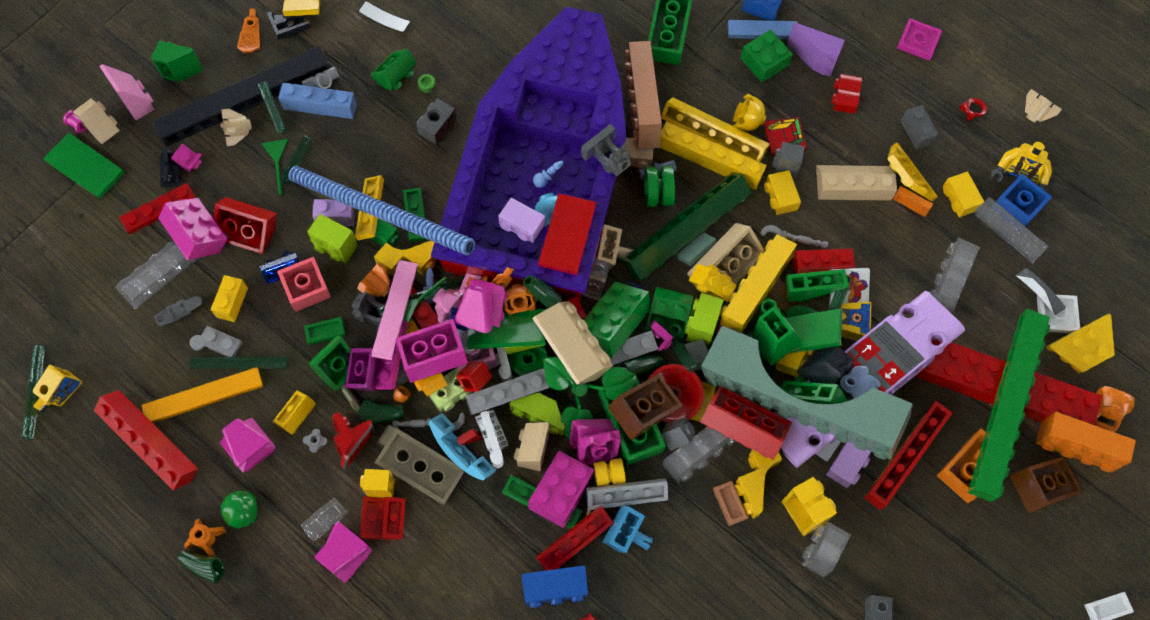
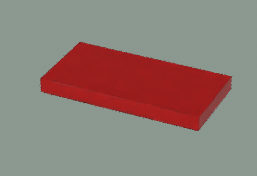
M558 193L538 266L578 275L597 202Z

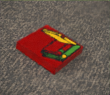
M799 117L764 122L763 126L767 143L770 144L769 151L771 156H775L776 150L781 148L782 142L805 146L804 152L807 150Z

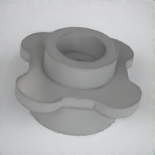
M314 429L309 436L303 438V443L307 444L310 447L309 450L313 453L327 444V439L322 437L319 429Z

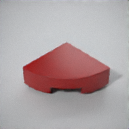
M471 429L459 436L457 441L459 445H466L483 438L480 431Z

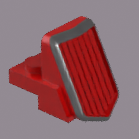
M340 412L332 415L333 427L338 434L334 436V443L342 459L340 464L343 469H346L374 432L372 421L368 420L350 429L351 425L347 417H342Z

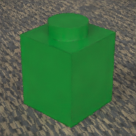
M378 218L375 237L370 239L382 247L386 243L390 246H395L399 241V232L396 227Z

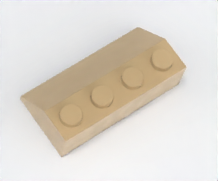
M816 166L818 200H892L897 192L896 175L889 166Z
M735 223L695 264L687 275L689 278L691 277L697 264L704 266L711 264L719 269L718 272L720 274L723 273L731 277V282L737 285L748 274L751 266L757 264L756 261L761 252L764 253L765 250L750 226Z
M569 301L557 303L532 318L577 385L597 380L613 367L609 356L603 352L597 338L590 333L586 322L580 318L576 307Z

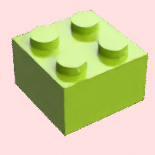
M322 214L318 215L307 231L314 249L321 254L325 252L336 262L341 261L346 264L358 247L352 230Z
M701 293L699 299L695 298L685 333L688 334L686 341L695 342L703 339L706 347H709L724 301L723 299Z

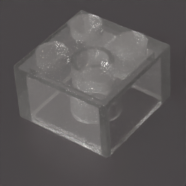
M830 522L824 526L820 525L811 538L814 542L809 547L807 546L802 554V558H804L802 565L825 577L833 571L851 534Z

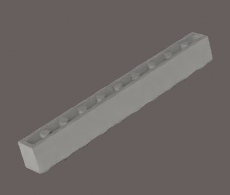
M652 330L628 338L613 358L609 357L612 365L658 349ZM543 368L480 390L479 392L466 395L465 399L470 413L473 415L544 390L550 386L545 380Z

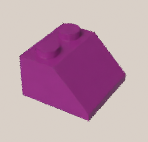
M351 348L346 388L376 391L374 382L379 358L372 357L373 348Z

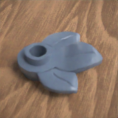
M857 366L852 368L850 374L844 375L841 378L840 387L844 393L851 394L855 399L868 392L872 387L878 389L881 383L874 376L868 375L869 368L867 366Z

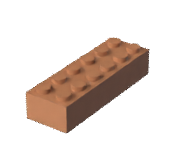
M650 41L629 42V48L625 50V59L628 61L625 62V73L629 75L626 76V84L630 88L628 89V100L632 101L630 103V114L633 115L631 117V125L635 130L633 131V141L637 142L638 149L660 148L662 122Z

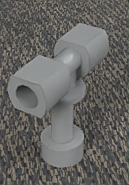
M333 66L323 71V73L316 74L315 78L312 76L303 80L302 84L304 86L327 89L331 86L332 81L340 77Z

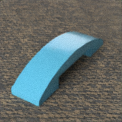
M443 413L429 421L430 428L440 447L462 470L480 480H485L495 473L496 469L483 456L477 459L465 445H459L457 437L452 433L455 426Z

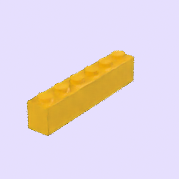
M675 98L667 101L661 115L662 119L758 162L762 161L770 145Z
M667 121L661 130L660 148L725 177L732 172L742 174L748 186L752 189H757L767 165Z
M778 234L773 240L770 239L765 247L766 251L764 253L761 252L757 258L756 266H751L747 279L743 278L739 284L738 292H733L728 307L725 305L720 312L722 317L720 325L742 334L794 256L796 243Z

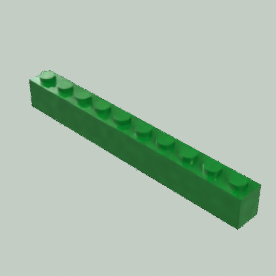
M1026 309L1019 317L968 489L969 494L989 502L1000 498L1004 492L1002 484L1009 474L1008 462L1015 453L1013 445L1020 435L1018 427L1025 418L1024 406L1030 400L1028 392L1035 382L1034 371L1040 365L1038 357L1045 347V342H1043L1044 336L1050 330V325L1048 324L1050 317L1030 309Z

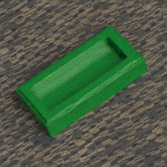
M342 317L304 326L308 345L333 340L337 335L346 337Z

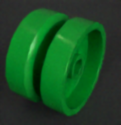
M672 165L662 166L659 175L655 166L645 167L644 195L647 207H657L659 195L664 207L674 206L675 182Z

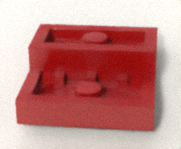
M363 497L359 538L402 540L406 498Z

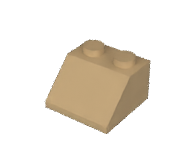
M526 423L525 429H521L519 434V441H522L521 446L516 448L514 455L518 467L541 471L550 434L549 423Z

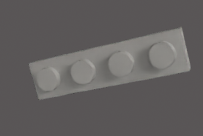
M664 478L586 488L588 510H594L599 506L610 508L668 500L667 480Z

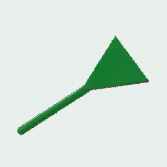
M288 139L261 143L275 162L278 194L280 196L282 195L279 161Z
M447 277L441 279L419 298L408 301L403 318L405 322L409 324L417 304L444 283Z

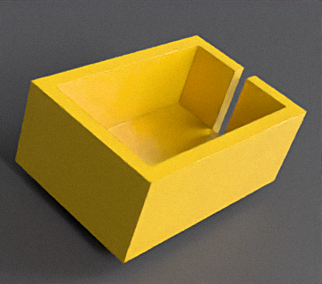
M814 476L794 487L782 500L783 505L803 536L823 526L837 513L834 502L830 498L828 499L827 496H824V487L819 480L816 481Z

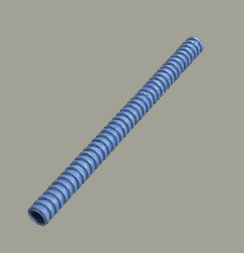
M294 166L289 171L290 181L303 187H307L468 256L474 250L475 241L468 236L454 232L299 166Z

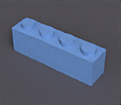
M282 83L278 97L282 108L285 110L353 119L357 105L353 92Z

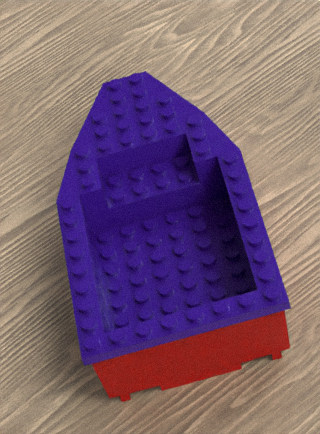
M566 7L511 60L479 102L440 226L472 238L475 241V247L473 252L467 256L434 243L431 257L440 259L446 272L453 273L457 277L465 276L466 274L482 276L483 278L486 276L489 282H492L498 274H502L509 267L514 270L510 275L512 280L507 289L514 284L522 285L524 279L531 275L554 288L562 295V299L565 301L574 297H578L580 301L582 293L586 292L616 175L607 173L603 168V164L594 155L586 161L581 156V146L610 124L616 129L615 139L612 140L614 145L620 149L626 141L621 82L602 14ZM609 152L605 156L609 158L612 153ZM559 161L564 162L562 167L550 176L552 180H548L545 187L538 188L534 185L533 178L537 173H542L543 169L547 171ZM548 193H553L554 196L560 193L597 202L578 275L538 266L549 227H543L533 243L528 240L524 241L516 233L508 232L501 228L498 216L510 198L535 210L536 203L540 201L539 197Z

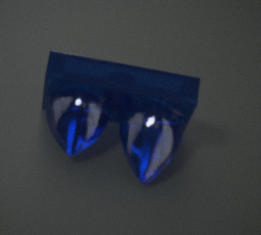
M285 250L282 258L277 260L268 259L264 265L259 267L268 284L280 279L277 271L300 261L296 253Z

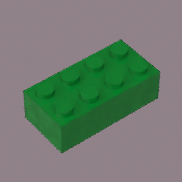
M656 0L648 41L651 43L653 61L680 66L692 0Z
M614 282L585 317L584 321L588 326V330L597 338L599 346L609 357L613 358L651 309L649 291Z
M636 376V380H635L634 387H636V386H638V385L640 384L639 381H638V379H637V376ZM598 390V396L607 418L611 420L614 429L619 430L621 439L619 448L627 466L664 452L666 446L657 424L631 440L608 409L614 400L606 397L605 390Z

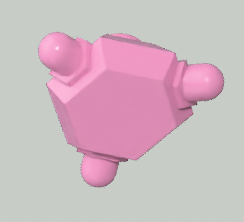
M464 287L460 290L449 289L447 291L442 288L438 291L433 301L436 303L435 310L439 323L446 321L457 311L467 288Z

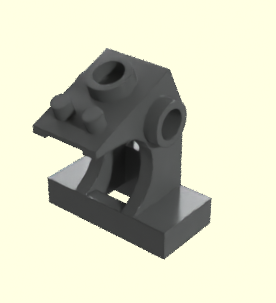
M610 124L581 146V156L587 161L594 155L603 164V168L607 173H613L618 176L631 165V156L625 144L619 149L612 142L615 139L616 129ZM611 152L612 154L607 158L605 155Z
M366 291L363 294L359 293L351 305L354 308L352 314L360 322L367 321L377 325L376 330L378 333L386 305L376 302V297L368 294ZM372 308L382 311L379 318L369 315Z

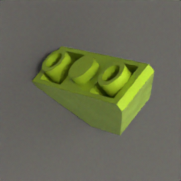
M535 393L510 402V410L515 416L520 418L524 416L530 419V423L547 422L549 423L550 433L558 435V433L564 434L563 430L565 427L561 423V415L555 400L540 393Z

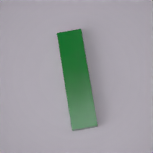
M511 475L502 490V494L528 507V501L537 487ZM575 508L566 527L573 528L578 523L583 511Z

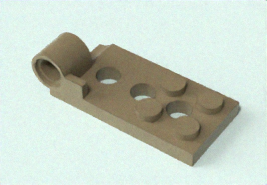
M390 425L387 426L377 442L383 447V450L374 462L384 470H390L392 475L442 505L446 503L465 472L452 461ZM400 451H406L409 455V458L404 462L397 459V454ZM416 462H424L426 469L423 472H417L414 469ZM434 472L442 473L443 480L436 483L432 480L431 476Z

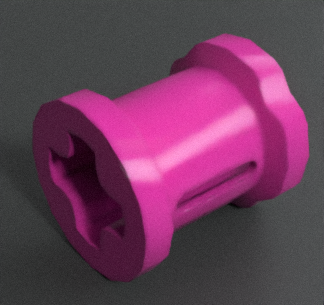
M74 110L68 111L63 117V123L68 126L71 125L78 133L84 132L87 128L73 113Z

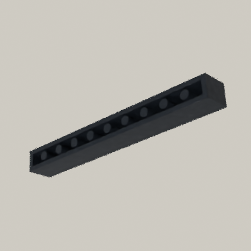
M318 46L283 63H278L272 68L263 70L252 77L245 78L241 82L227 86L225 89L212 93L203 99L196 100L183 108H178L172 113L160 116L153 123L167 147L227 120L222 118V109H231L240 114L279 96L282 83L303 85V80L312 76L315 78L316 74L323 73L330 66L321 48Z

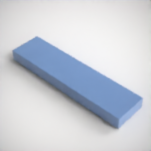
M728 20V38L756 39L771 29L779 39H789L793 23H798V21Z

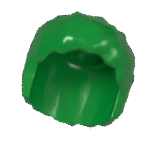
M236 490L231 492L220 505L221 516L228 526L240 529L253 524L256 520L258 512L257 500L250 491Z

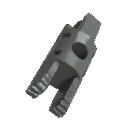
M197 295L187 300L183 298L175 304L167 306L156 314L154 319L158 326L176 322L182 317L192 314V310L202 305L203 298Z

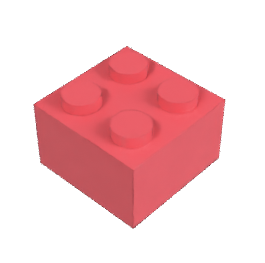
M314 257L277 271L295 312L331 298Z

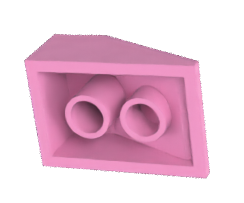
M103 64L99 66L135 120L155 110L151 104L154 101L148 92L144 94L142 90L145 88L140 80L135 81L132 75Z

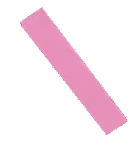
M398 261L372 350V357L392 360L397 343L395 338L399 336L418 267L417 263Z

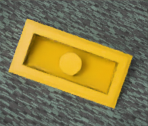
M297 390L273 420V423L286 432L294 434L316 403L309 396Z

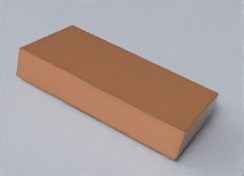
M732 481L713 488L728 526L748 519Z

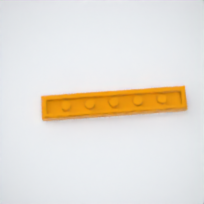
M256 367L141 406L143 414L152 423L264 386L259 369Z

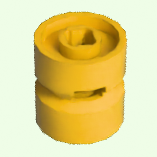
M621 458L612 459L609 464L605 461L593 462L597 487L609 485L610 482L613 485L626 483Z

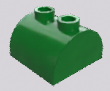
M408 49L394 51L370 76L383 88L397 90L402 86L401 80L404 77L408 79L414 74L413 68L416 66V61Z
M337 335L308 364L329 387L337 391L347 379L351 348L342 337Z

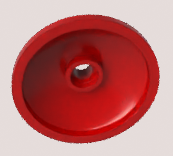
M678 364L665 365L655 370L648 380L660 374L670 389L678 392L676 397L683 405L662 421L671 423L684 417L687 420L694 417L701 408L704 397L703 386L699 377L691 369Z

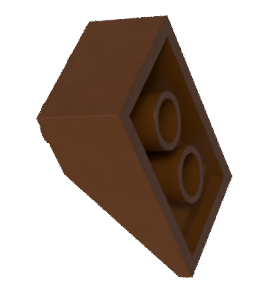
M658 374L619 395L609 405L608 409L628 437L633 440L670 416L683 405L662 376Z
M1064 456L1027 467L1010 476L1028 513L1038 511L1083 493Z

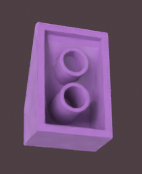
M794 22L787 46L814 71L822 75L831 76L845 40Z

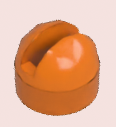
M399 385L394 390V400L403 403L411 396V393L406 387Z

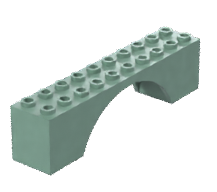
M724 326L721 327L701 366L704 378L709 385L713 387L721 385L752 402L760 403V406L768 410L774 409L785 418L792 417L797 419V422L804 426L811 425L822 434H832L837 440L844 443L847 441L853 443L859 450H869L876 457L884 460L886 458L892 459L911 417L912 403L873 387L858 398L838 404H814L797 399L779 388L766 373L761 362L759 341Z

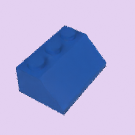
M585 566L522 574L525 604L530 605V608L542 607V603L551 602V605L563 604V600L571 599L572 602L584 601V597H588Z

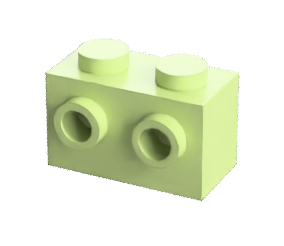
M457 368L444 376L448 384L447 386L429 395L440 413L444 410L445 412L451 410L456 402L465 400V396L471 394V392H464L456 377L460 372Z

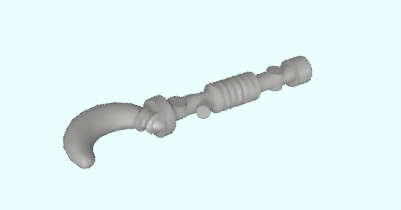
M767 225L761 230V236H765L768 232H773L784 238L792 239L793 242L797 241L807 245L813 244L827 249L828 246L827 241L821 242L820 240H812L810 237L802 235L796 236L786 233L784 230L782 232L780 228L774 225Z
M460 413L459 419L452 423L455 426L453 431L463 426L465 421L464 413ZM428 418L426 421L425 419H417L407 422H398L397 420L393 421V427H425L429 425L431 419Z

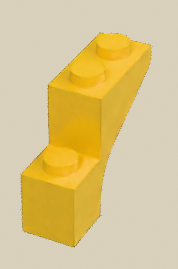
M428 241L407 250L396 249L386 243L374 256L376 264L379 262L393 277L399 260L417 263V272L424 275L429 267L433 269L437 258L431 257L435 242Z
M752 450L748 461L752 469L755 468L756 471L741 476L736 481L735 489L738 495L743 497L745 511L748 515L751 514L752 519L758 517L763 511L765 474L770 468L782 461L779 452L774 460Z

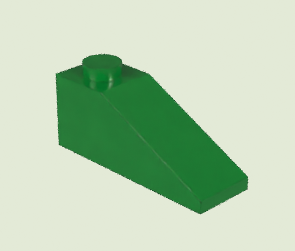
M845 269L787 275L785 283L788 302L809 300L849 287Z
M784 381L781 387L789 395L809 403L824 405L838 404L846 401V397L837 384Z

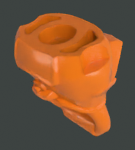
M514 284L506 290L507 299L502 307L507 311L508 315L535 310L537 299L528 291L524 284Z
M1104 386L1096 392V394L1102 396L1097 419L1099 416L1114 420V426L1097 419L1095 426L1115 432L1119 428L1123 417L1134 408L1135 399L1130 394L1121 390Z

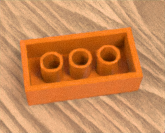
M1055 412L1040 423L1035 444L1042 446L1043 449L1048 451H1057L1064 457L1079 459L1083 464L1098 466L1105 472H1114L1131 463L1136 440Z

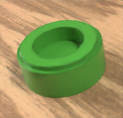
M429 74L420 76L418 79L419 89L424 93L432 92L436 87L435 78Z

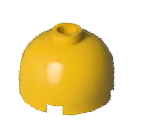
M747 94L743 97L746 99L744 103L740 102L733 117V121H736V124L733 126L742 131L749 132L763 125L766 115L762 101Z

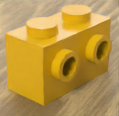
M697 264L689 281L697 286V290L728 302L737 286L731 282L732 278L726 274H720L718 272L719 269L711 264L708 266Z

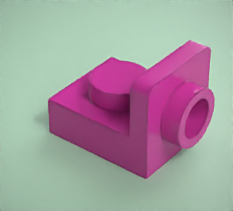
M181 144L171 157V160L190 173L192 169L196 170L201 164L200 158L202 154H196Z
M653 320L649 324L653 335L657 339L662 337V340L657 344L658 350H666L672 344L671 339L673 336L657 321Z

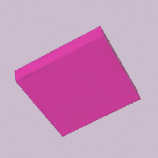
M909 18L897 49L930 61L942 30Z

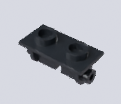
M164 148L160 154V187L179 186V165L171 160L174 153L170 148Z

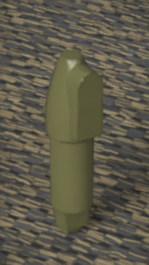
M344 383L341 386L342 392L351 407L358 413L361 404L350 388L345 387L346 384Z

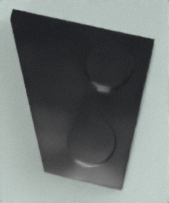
M267 12L278 40L311 28L306 15L284 16L283 12L282 15H273L272 12Z

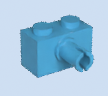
M621 506L613 521L614 523L610 526L602 543L620 553H627L632 542L647 550L650 547L647 543H652L653 539L638 531L645 516L629 506Z

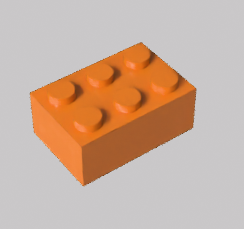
M982 428L969 438L936 475L966 503L977 498L969 494L968 489L985 435V431Z

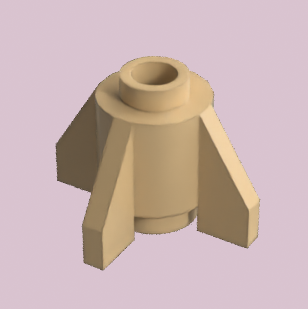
M1032 89L1026 96L1025 112L1028 114L1026 118L1034 123L1037 120L1042 122L1057 116L1062 110L1055 104L1051 108L1052 102L1041 95L1037 99L1038 93Z
M222 109V118L227 120L220 123V126L223 128L225 135H230L225 137L226 145H236L249 134L251 122L244 115L231 109Z

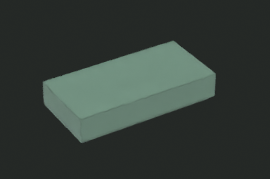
M704 232L681 250L677 257L680 261L692 266L717 241L714 237Z

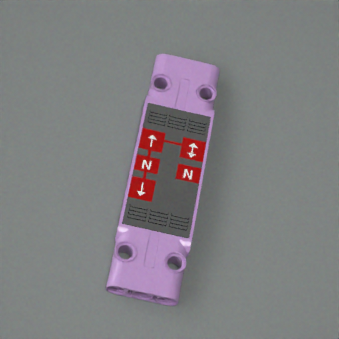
M924 291L912 302L903 305L894 316L890 315L848 348L845 353L854 359V367L867 366L869 368L868 375L874 376L881 383L878 390L892 395L928 366L935 358V355L941 354L948 344L965 331V328L929 292ZM908 313L911 314L913 317L906 318L903 315ZM936 340L939 341L941 344L936 346L933 345L931 342ZM843 392L844 396L846 397L845 402L854 399L851 394H846ZM790 417L785 418L791 421L792 424L779 450L798 468L812 455L821 452L828 442L833 443L837 439L832 434H822L811 425L804 426L798 423L797 419ZM812 439H818L820 441V443L815 446L811 445L809 442Z

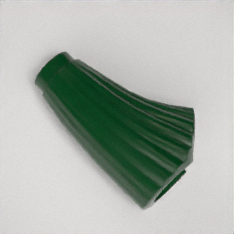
M531 275L524 279L523 284L528 291L548 309L562 300V295L544 281Z
M661 355L637 357L620 362V367L636 374L638 377L662 366L663 358Z
M367 397L358 410L360 424L371 420L373 425L403 417L404 410L403 405L377 403Z
M183 550L178 557V561L183 566L214 584H217L224 576L226 566L218 557L205 556Z

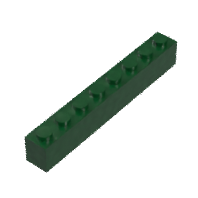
M732 172L623 257L621 260L631 277L640 281L647 278L653 270L661 267L670 257L675 256L682 247L689 245L696 236L703 234L710 225L717 223L720 217L731 212L738 203L745 201L746 197L752 192L744 176Z

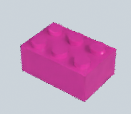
M199 198L167 202L158 218L187 260L220 254L227 240Z
M453 319L395 338L410 383L468 363Z
M558 451L528 501L529 510L565 528L586 488H588L594 477V469Z

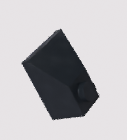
M838 347L816 349L797 370V373L810 383L839 385L841 378L854 368V359Z

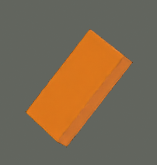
M902 186L899 187L893 197L895 201L924 217L933 206V203Z

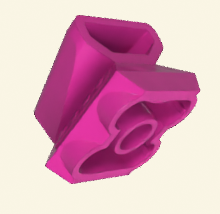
M470 279V286L467 287L454 322L483 333L490 332L492 325L500 327V322L504 319L502 305L507 299L504 287L480 279Z
M237 418L222 430L224 437L220 444L242 472L250 471L273 453L275 445L253 418L245 421Z
M580 419L572 421L569 442L574 450L578 449L577 461L590 466L593 462L600 460L608 462L618 456L621 441L619 430L614 429L610 419Z
M337 521L326 544L314 558L346 583L354 575L362 562L368 558L372 549Z

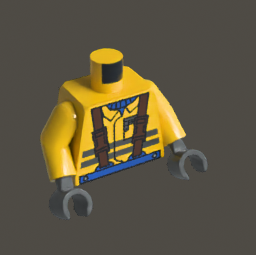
M1035 142L1033 146L1024 143L1019 148L1016 147L1005 152L997 165L999 166L998 169L991 171V178L996 173H999L997 182L1001 181L1003 169L1004 173L1017 178L1024 174L1036 185L1040 183L1039 187L1046 192L1045 185L1049 183L1052 167L1050 160L1047 159L1048 152L1044 151L1045 146L1041 142Z

